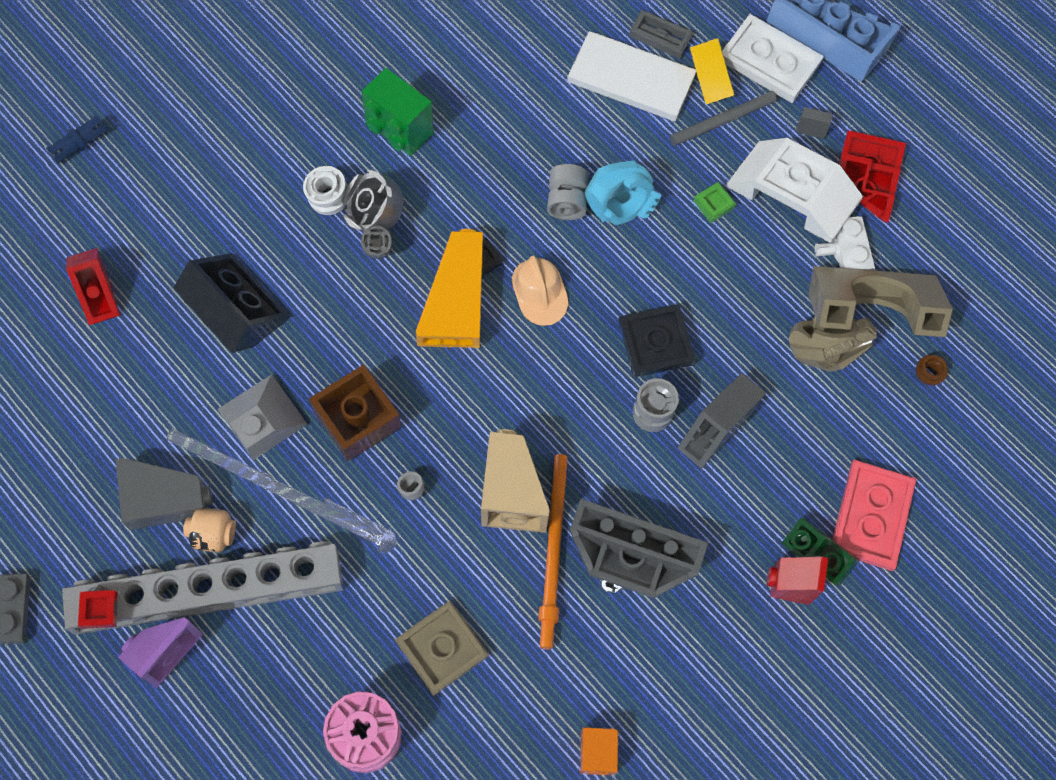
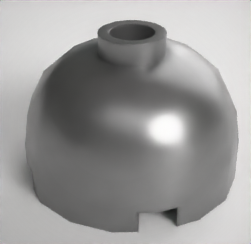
M368 170L369 173H366L364 176L358 174L347 186L343 197V204L347 205V214L343 213L345 221L350 227L362 232L370 226L376 225L389 230L399 220L403 210L404 200L400 188L390 177L374 170Z

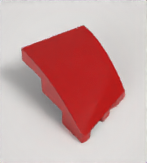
M848 130L839 165L863 196L860 204L881 221L888 223L906 143Z

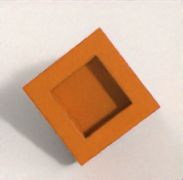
M583 728L581 730L580 774L615 775L618 770V731L616 729Z

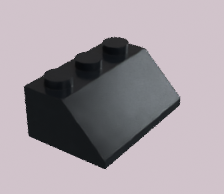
M233 253L189 260L173 287L182 297L183 301L193 309L202 319V322L212 330L231 353L255 347L290 318L286 310Z

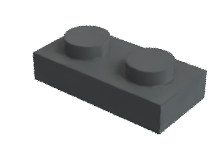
M27 574L0 575V645L26 643L31 579Z

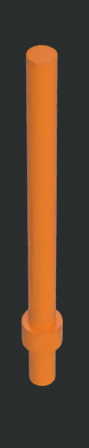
M557 454L554 458L543 606L539 607L538 621L541 622L539 647L541 649H553L555 623H558L559 608L556 607L567 469V456L563 454Z

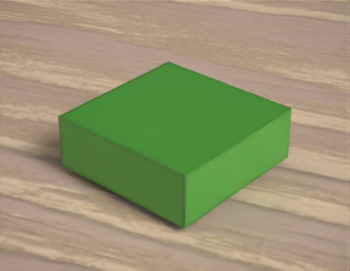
M719 182L696 195L693 200L710 223L734 210L736 206L734 200Z

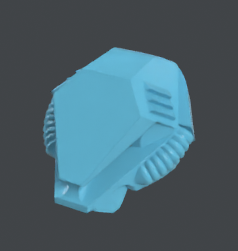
M634 160L613 163L598 168L585 191L586 200L594 213L602 222L606 221L614 225L631 221L636 216L648 218L650 212H653L655 206H657L661 195L654 190L652 185L653 178L644 166L635 163Z

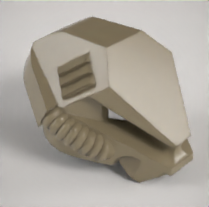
M814 316L813 320L801 321L792 327L789 335V344L795 358L803 364L832 372L844 369L873 346V339L877 337V328L872 325L868 318L857 321L853 319L851 330L820 328Z

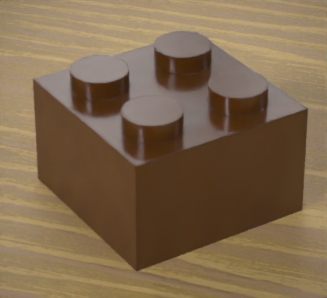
M364 364L309 398L314 414L347 462L401 428L399 413Z

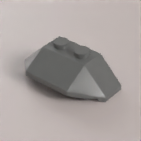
M580 499L570 527V533L589 576L651 598H655L697 576L708 545L707 542L584 499Z

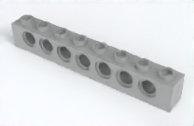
M327 541L310 544V548L296 550L295 547H284L277 549L276 554L264 556L261 552H253L243 555V559L230 561L229 558H216L210 560L209 565L197 567L194 563L177 565L175 567L176 570L162 572L161 569H148L142 571L141 576L128 577L126 574L109 576L107 578L108 581L95 583L93 580L76 581L73 583V587L62 588L65 629L77 635L343 591L339 552L335 544L330 545ZM311 563L314 565L313 572L310 575H297L298 568L302 564ZM277 568L280 570V576L277 580L273 582L264 581V575L269 569ZM245 574L246 581L242 586L237 588L231 587V580L235 575ZM205 579H211L212 587L205 593H198L197 587L199 583ZM170 585H178L177 594L170 599H164L165 589ZM115 590L118 592L117 627L90 629L78 627L80 592ZM143 590V599L139 603L131 605V595L135 591Z

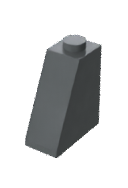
M741 373L700 413L677 449L702 469L752 414L766 395V392Z
M126 458L116 459L122 523L129 530L185 521L187 517H192L196 510L208 508V505L213 504L210 486H205L197 475Z

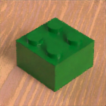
M386 67L361 91L367 127L377 135L380 133L388 139V142L395 150L404 151L411 157L434 133L432 101Z

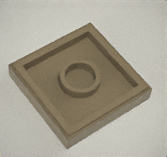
M448 601L394 639L433 696L440 693L489 657L485 648L451 601Z

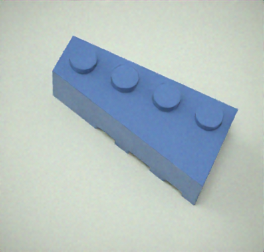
M774 0L766 22L786 35L823 55L825 60L860 82L866 78L889 50L901 28V25L891 22L890 26L877 21L878 16L867 12L866 16L851 11L849 10L851 5L841 1L840 3H831L826 0Z

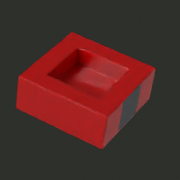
M115 590L80 592L78 627L81 629L117 627L118 592Z

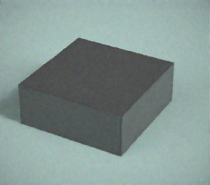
M804 107L797 123L796 132L824 139L830 127L833 114Z

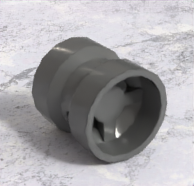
M377 225L365 229L361 236V246L365 255L372 259H382L389 254L392 247V239L388 230Z

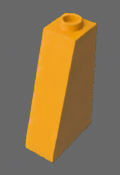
M461 229L458 232H451L416 329L417 346L480 348L483 232H476L473 229Z

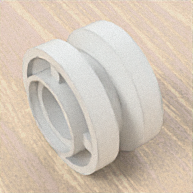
M321 166L315 168L306 176L303 190L311 207L317 213L333 215L339 213L347 206L343 204V197L348 185L343 174L337 168ZM332 188L329 192L322 193L324 190Z

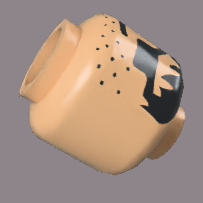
M211 508L199 509L194 512L192 517L186 518L183 534L184 537H189V543L193 549L220 553L226 546L232 545L236 522L231 520L230 514L227 511Z

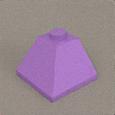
M185 617L144 629L138 635H132L122 647L123 652L118 658L140 678L157 688L203 634Z

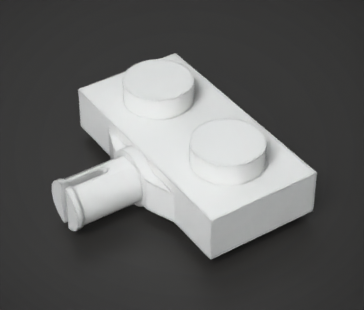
M862 216L849 217L832 243L815 244V255L817 257L834 255L840 268L875 270Z

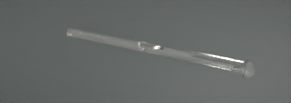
M171 429L167 435L168 441L379 545L377 549L379 553H388L396 545V536L392 530L326 498L322 503L288 485L273 480L272 475L255 470L175 429Z

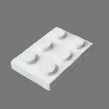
M749 14L722 50L726 65L770 91H774L775 94L791 103L794 102L824 57Z

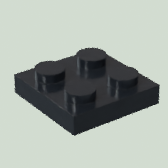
M679 304L619 316L618 323L633 378L693 366L695 364V357Z

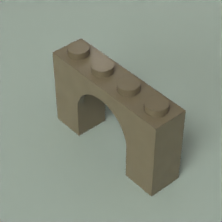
M813 266L808 294L820 328L851 330L856 304H878L902 313L907 318L914 335L946 337L953 308L936 275Z

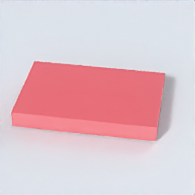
M853 460L832 539L861 562L894 571L897 566L916 478Z

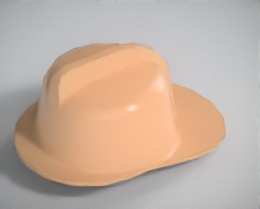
M530 256L529 260L520 263L514 270L512 284L519 307L525 318L540 326L552 325L560 321L566 314L568 298L561 275L555 265L546 259L536 258L535 256Z

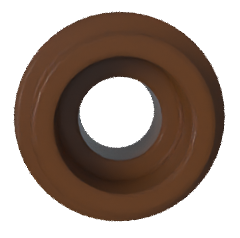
M937 355L922 357L915 368L918 379L930 386L941 384L948 374L945 360ZM926 368H932L935 371V375L928 373Z

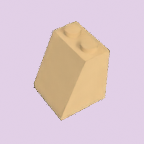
M508 429L490 432L481 505V526L546 533L549 507L524 436L517 435L515 431Z

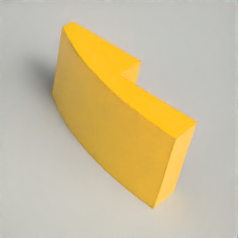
M719 39L690 47L705 103L709 104L733 96L734 91Z

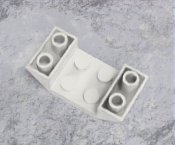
M789 138L759 141L727 183L728 188L750 200H753L757 193L761 191L806 215L804 229L830 243L863 197L840 165Z

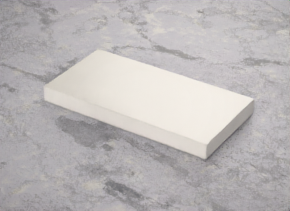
M589 31L568 75L567 82L676 122L696 75V70Z

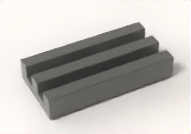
M641 10L629 32V37L678 59H681L693 36L692 31L644 10ZM642 21L645 22V23H647V24H649V25H652V26L656 27V29H655V28H652V27H650V26H648V25H646V24H643ZM667 32L670 33V34H672V35H675V36H677V37H679V38H681V39H683V40H680V39L675 38V37H673V36H671V35H668Z

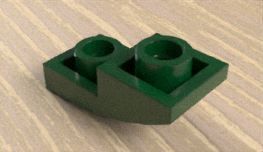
M802 517L782 542L797 557L828 558L826 578L835 586H840L860 561L835 540Z

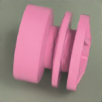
M355 692L345 695L331 707L325 718L323 735L327 749L342 766L353 772L371 773L381 770L394 759L400 748L402 732L395 711L385 699L374 693ZM362 723L365 727L371 725V728L366 731L368 737L365 739H361L359 735L353 737V734L357 732L356 725Z

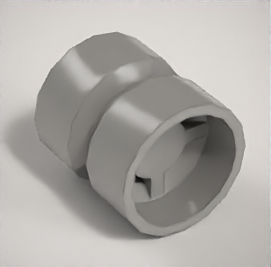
M562 164L550 170V192L548 194L547 206L549 215L560 220H577L586 215L587 200L585 191L588 186L589 176L586 169L574 164Z
M651 379L640 386L633 406V418L641 429L648 432H659L670 425L679 403L676 388L664 379Z

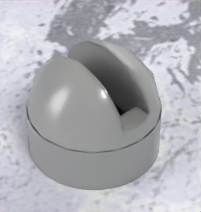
M406 472L397 481V488L405 499L417 500L424 493V482L416 472Z

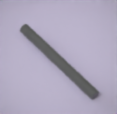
M770 91L670 135L671 143L674 146L772 104L777 101L774 91Z

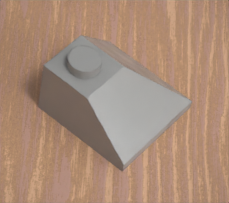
M272 374L218 408V411L252 460H255L307 425Z

